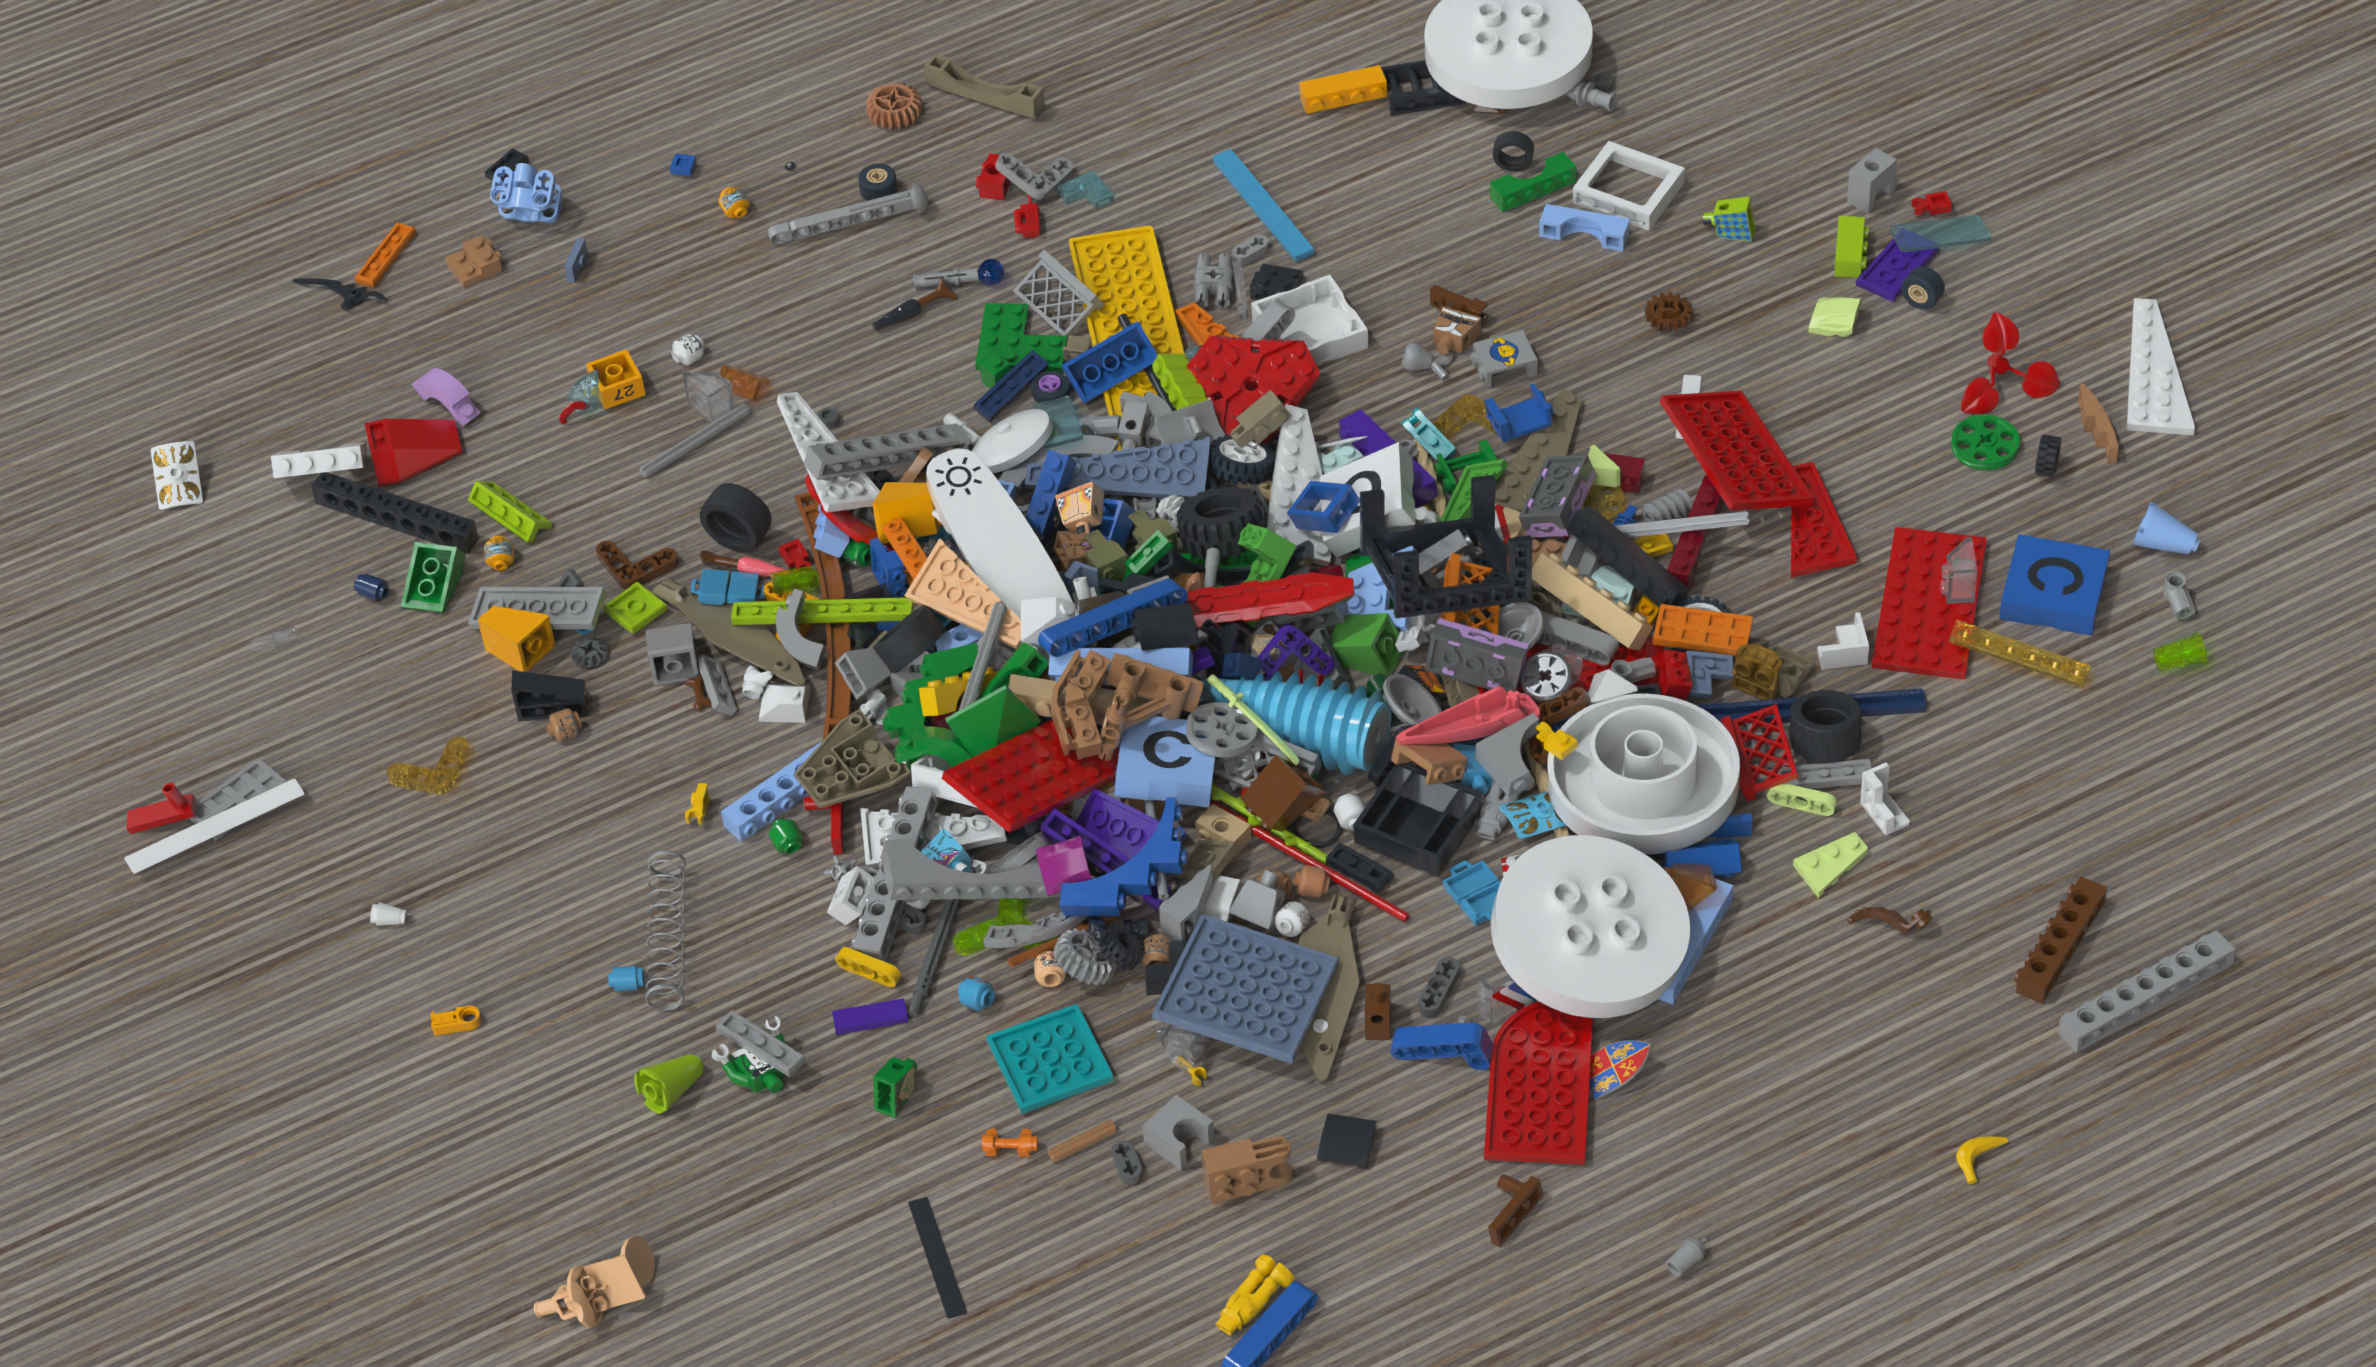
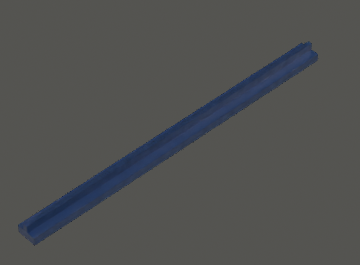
M1922 688L1846 694L1858 701L1862 709V717L1925 712L1926 708L1925 692ZM1797 698L1696 706L1704 709L1721 722V718L1729 715L1731 720L1777 704L1782 722L1785 723L1790 722V708ZM1775 714L1766 716L1762 722L1770 724ZM1573 716L1552 724V731L1554 733L1557 732Z

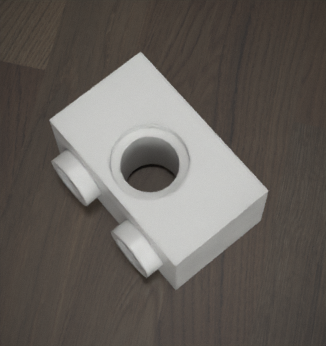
M858 866L843 875L827 913L845 926L858 918L863 912L867 896L871 893L873 876Z

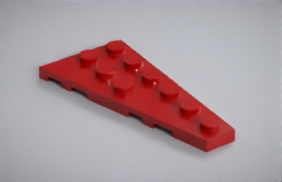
M1814 462L1793 466L1813 495L1814 500L1812 505L1791 507V578L1856 564L1857 556Z

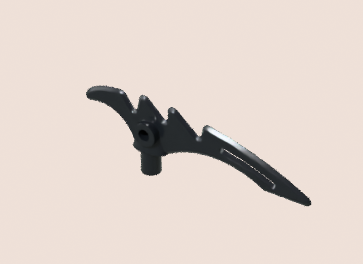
M315 278L292 280L307 287H324L339 293L345 300L341 304V308L344 311L366 299L386 301V297L380 292L373 290L365 293L367 287L353 289L356 284L339 286L341 281Z

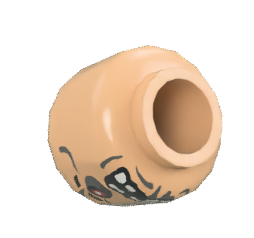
M1054 951L1043 952L1034 961L1035 978L1040 985L1045 987L1058 986L1066 978V973L1063 972L1064 969L1058 967V962L1054 960Z

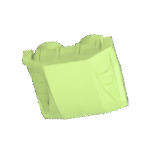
M1819 298L1808 332L1825 336L1838 335L1840 337H1847L1851 335L1858 316V310H1860L1862 305V298Z

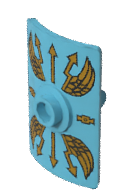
M1548 791L1499 806L1500 810L1511 822L1519 839L1567 826L1556 813Z

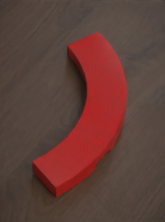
M809 474L806 476L805 483L812 499L818 501L821 505L820 510L835 526L858 543L861 540L870 545V540L878 538L876 530L865 525L848 510L826 512ZM890 543L882 544L886 545L889 551L894 550Z

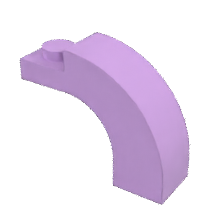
M433 368L411 384L424 401L430 397L439 400L450 411L461 427L480 414V411L467 396L470 394L455 377L444 370Z

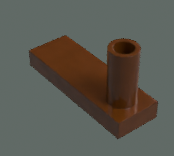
M1505 1174L1500 1176L1497 1187L1515 1196L1488 1226L1492 1244L1501 1247L1543 1197L1540 1179L1531 1176L1526 1183H1523Z

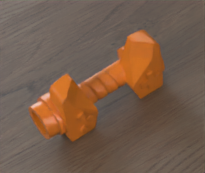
M995 1128L988 1129L986 1134L982 1135V1152H985V1156H997L1000 1148H1016L1019 1157H1030L1031 1152L1038 1151V1136H1033L1030 1129H1023L1018 1138L1004 1139L998 1138Z

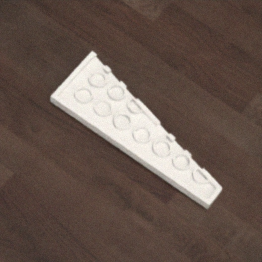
M2134 298L2127 430L2194 435L2195 425L2157 300Z
M798 392L778 395L777 404L803 462L808 446L838 442ZM807 469L826 512L871 507L880 492L865 473L817 480Z

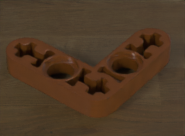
M612 541L600 542L596 547L599 561L618 585L625 590L636 582L643 585L673 570L679 562L677 552L671 548L662 549L631 564ZM615 563H623L619 568L612 567ZM648 566L654 568L649 572L643 571V569Z
M1576 687L1552 700L1537 705L1540 709L1538 725L1541 722H1545L1551 727L1552 724L1583 710L1589 705L1590 696L1583 688ZM1562 705L1561 709L1554 713L1555 708ZM1535 734L1528 740L1531 757L1540 765L1547 764L1549 752L1541 749V747L1544 748V742L1536 739L1537 734Z

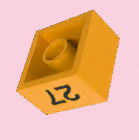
M627 349L586 363L589 382L605 410L646 395L642 376Z

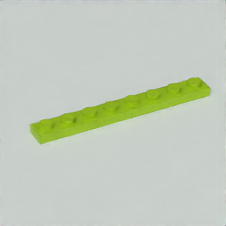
M907 598L805 600L798 623L901 621L914 611L915 603L907 600ZM786 601L734 602L731 622L732 625L776 624L778 608L787 610L788 607H786Z

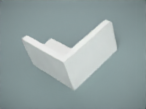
M1860 612L1855 613L1854 624L1836 626L1838 644L1817 647L1822 670L1868 664L1869 644Z
M1887 763L1862 773L1860 804L1885 836L1909 826L1910 822L1888 794L1890 766Z

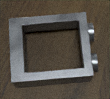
M1458 529L1419 553V572L1431 588L1443 587L1445 569L1436 575L1432 571L1446 563L1451 553L1460 554L1466 551L1468 555L1460 559V561L1475 564L1477 559L1483 558L1468 534L1463 536Z

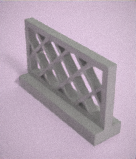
M1043 250L1038 255L1041 260L1017 285L1013 292L1062 336H1067L1068 339V336L1075 332L1095 308L1100 311L1105 303L1046 250ZM1045 267L1047 269L1046 278L1038 279V273ZM1060 281L1059 289L1051 290V282ZM1046 283L1045 291L1037 292V284ZM1032 285L1031 294L1023 295L1021 293L1027 286ZM1073 292L1072 301L1063 302L1064 293ZM1059 294L1058 303L1050 304V296ZM1045 297V305L1036 306V298ZM1077 305H1087L1082 313L1076 314ZM1072 306L1071 314L1063 316V307ZM1058 308V316L1049 318V309ZM1071 320V325L1063 331L1062 321Z
M1257 730V738L1253 747L1238 756L1218 757L1214 764L1213 775L1241 787L1249 788L1258 777L1255 768L1268 764L1275 754L1287 759L1289 758L1264 732ZM1243 736L1237 737L1239 740H1248V738ZM1284 741L1297 755L1299 765L1303 769L1307 770L1311 776H1313L1314 772L1318 773L1322 766L1318 754ZM1258 751L1265 753L1266 759L1253 763L1252 753ZM1248 755L1251 764L1237 768L1235 759ZM1229 761L1233 762L1234 770L1228 772L1220 770L1222 764ZM1253 769L1256 778L1248 781L1241 779L1240 773Z

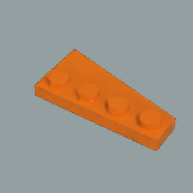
M1196 303L1175 310L1176 318L1199 349L1210 336L1239 338L1237 335L1230 334L1223 324H1217L1213 317Z

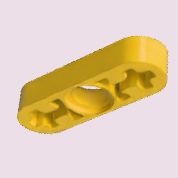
M843 947L835 957L836 963L842 969L887 987H895L902 977L901 972L895 966L848 947Z

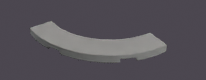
M1074 435L1045 442L1028 459L1005 470L999 480L1015 483L1016 491H1020L1025 484L1027 464L1045 462L1048 450L1070 457L1081 456V458L1091 457L1092 454H1111L1117 450L1119 441L1095 435Z
M1061 911L1058 914L1052 913L1038 919L1036 924L990 926L984 939V947L1007 948L1045 941L1077 926L1086 919V916H1064Z

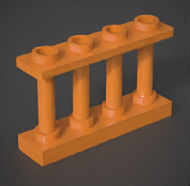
M900 517L883 525L881 529L907 569L904 572L910 587L927 557Z

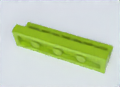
M475 481L468 501L526 542H534L539 529H551L553 523L495 482Z

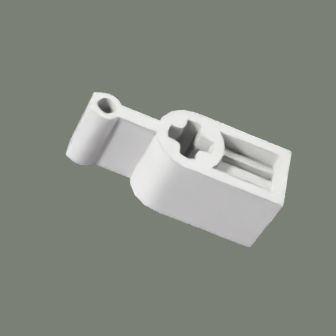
M1220 875L1217 877L1206 903L1205 915L1226 922L1231 920L1233 914L1229 913V910L1241 891L1239 879Z

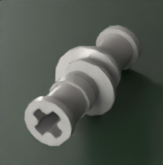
M1581 82L1562 95L1576 100V104L1581 108L1586 107L1590 103L1593 106L1607 108V111H1613L1618 102V95L1612 92L1609 94L1595 89L1593 82H1589L1587 85Z

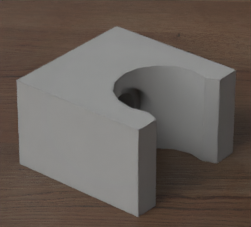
M1877 148L1866 155L1849 170L1847 202L1869 214L1874 209V200L1879 190L1890 195L1895 191L1897 159Z
M1175 1095L1143 1125L1144 1144L1182 1170L1187 1166L1186 1146L1180 1140L1186 1137H1196L1209 1145L1215 1140L1214 1123L1212 1119Z

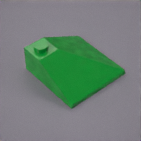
M1006 685L945 718L950 728L972 757L1035 728L1041 721L1040 717Z

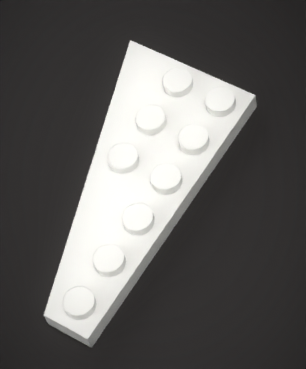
M860 808L866 866L878 869L884 842L891 833L892 820L897 813H890L889 810L883 809L880 812H872L869 809ZM935 813L924 848L943 828L950 833L964 850L1007 841L1006 830L987 815L961 817L960 814L941 816L940 813Z

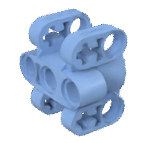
M519 163L516 165L515 171L506 166L500 167L495 171L490 198L498 206L500 215L506 220L515 219L522 222L540 221L554 223L560 216L563 191L556 183V179L550 171L542 170L538 172L532 165ZM507 174L508 177H506V178L504 179V183H503V181H502V179H501L500 177H504V175ZM548 177L550 181H546L545 183L543 180H545V178ZM500 193L499 201H496L495 197ZM504 208L513 209L509 214L503 213ZM548 208L555 210L551 217L544 216V212Z

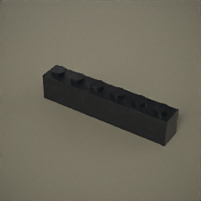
M1586 507L1574 513L1566 529L1658 607L1661 604L1678 605L1680 600L1684 601L1690 589L1593 507Z

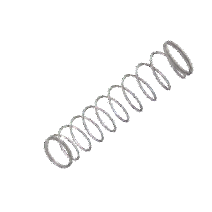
M671 850L656 852L648 860V871L654 876L648 880V886L653 891L648 894L647 898L654 905L647 910L648 916L653 919L648 922L647 929L653 935L649 936L646 941L647 945L653 949L647 953L646 957L647 960L654 964H651L646 969L647 975L653 979L646 983L648 991L645 999L649 1006L663 1011L678 1008L684 1001L682 985L685 979L682 970L685 963L682 956L685 947L682 941L685 937L683 929L685 915L683 911L686 905L683 897L686 890L683 883L686 878L684 871L686 860L680 853ZM661 854H672L683 860V866L681 867L676 862L670 860H657L652 863L651 860ZM656 862H670L680 867V869L675 872L664 873L655 870L651 865ZM683 871L682 881L674 877V875ZM654 877H672L678 880L680 884L672 889H655L650 885V881ZM681 885L683 886L682 896L672 890L680 887ZM656 891H670L677 894L680 898L673 903L657 904L650 900V895ZM680 900H682V902H683V908H682V910H680L679 908H677V907L674 906L673 904H675V903L679 902ZM654 906H671L680 913L672 918H655L650 915L649 911ZM682 914V924H679L676 921L671 920ZM668 920L679 925V928L670 933H656L650 930L649 925L653 921ZM680 929H682L683 933L681 940L678 937L672 935ZM655 935H669L679 940V942L672 947L656 948L650 945L649 939ZM680 943L682 944L683 949L681 955L675 950H672V948L678 946ZM654 950H669L679 955V957L671 962L657 963L649 959V954ZM681 958V970L678 967L672 965L671 963ZM653 965H669L676 968L679 972L670 977L657 978L650 975L648 970ZM679 973H681V984L677 983L676 981L670 978H673L677 976ZM653 980H669L676 983L678 987L663 984L649 989L648 984ZM661 988L673 989L665 993L654 992V990ZM678 991L681 994V999L676 1004L667 1007L654 1005L648 999L650 993L664 995Z

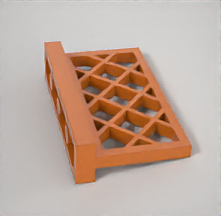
M1451 553L1445 566L1443 587L1472 584L1476 580L1480 582L1485 579L1484 576H1488L1491 573L1492 568L1460 561L1459 554ZM1462 569L1470 571L1474 576L1467 578L1462 573ZM1500 605L1474 608L1466 613L1463 610L1441 613V618L1455 623L1463 620L1469 627L1479 630L1486 626L1491 633L1498 635ZM1486 608L1493 615L1488 619L1481 612ZM1474 614H1475V615L1480 619V621H1481L1480 623H1478V624H1476V625H1475L1474 622L1469 618L1470 616H1472V615H1474Z

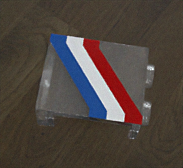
M1483 977L1478 978L1477 1009L1479 1014L1483 1018H1487L1492 1025L1537 1001L1513 979L1492 989Z

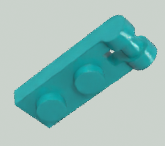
M1418 408L1412 411L1413 414L1408 419L1405 418L1401 422L1405 429L1436 461L1438 453H1441L1444 460L1447 461L1458 451ZM1418 421L1422 422L1417 428L1413 427Z

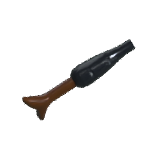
M940 277L936 291L918 300L910 299L905 301L881 319L872 323L875 331L885 326L917 315L921 307L939 298L957 299V295L945 286L944 279Z

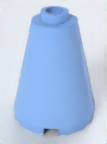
M2150 502L2145 512L2146 515L2142 519L2134 538L2133 545L2187 555L2191 551L2195 552L2200 542V539L2197 538L2198 533L2155 503Z

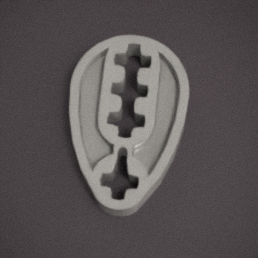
M1042 831L1028 838L999 859L989 869L990 873H1001L1021 867L1037 854L1036 849L1044 847L1049 843L1048 838Z

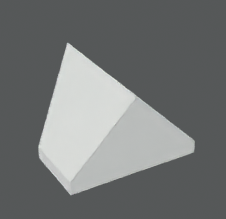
M1609 669L1594 674L1588 692L1590 696L1589 704L1631 694L1638 691L1637 686Z

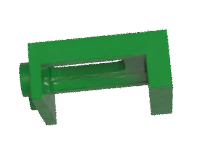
M1486 439L1479 441V451L1447 461L1444 460L1441 453H1438L1437 464H1434L1437 476L1442 478L1445 492H1449L1452 496L1457 482L1451 472L1464 469L1467 465L1498 459Z

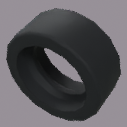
M1518 131L1504 132L1494 142L1493 160L1500 168L1507 171L1524 170L1532 162L1534 144L1531 138L1524 133ZM1507 146H1516L1525 151V154L1510 156L1501 149Z

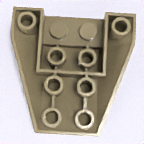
M861 709L841 720L794 773L795 778L819 808L892 787L911 775L903 762L898 764L896 758L892 756L876 736L873 724Z

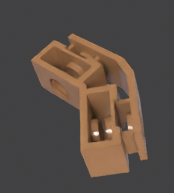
M1091 649L1085 658L1080 656L1081 651H1075L1054 686L1052 695L1051 716L1064 756H1068L1069 751L1075 750L1078 760L1101 754L1102 746L1090 704L1108 676L1111 659ZM1079 667L1082 668L1077 677H1074ZM1067 686L1065 717L1062 718L1057 701ZM1066 728L1071 729L1074 739H1071L1070 733H1067Z

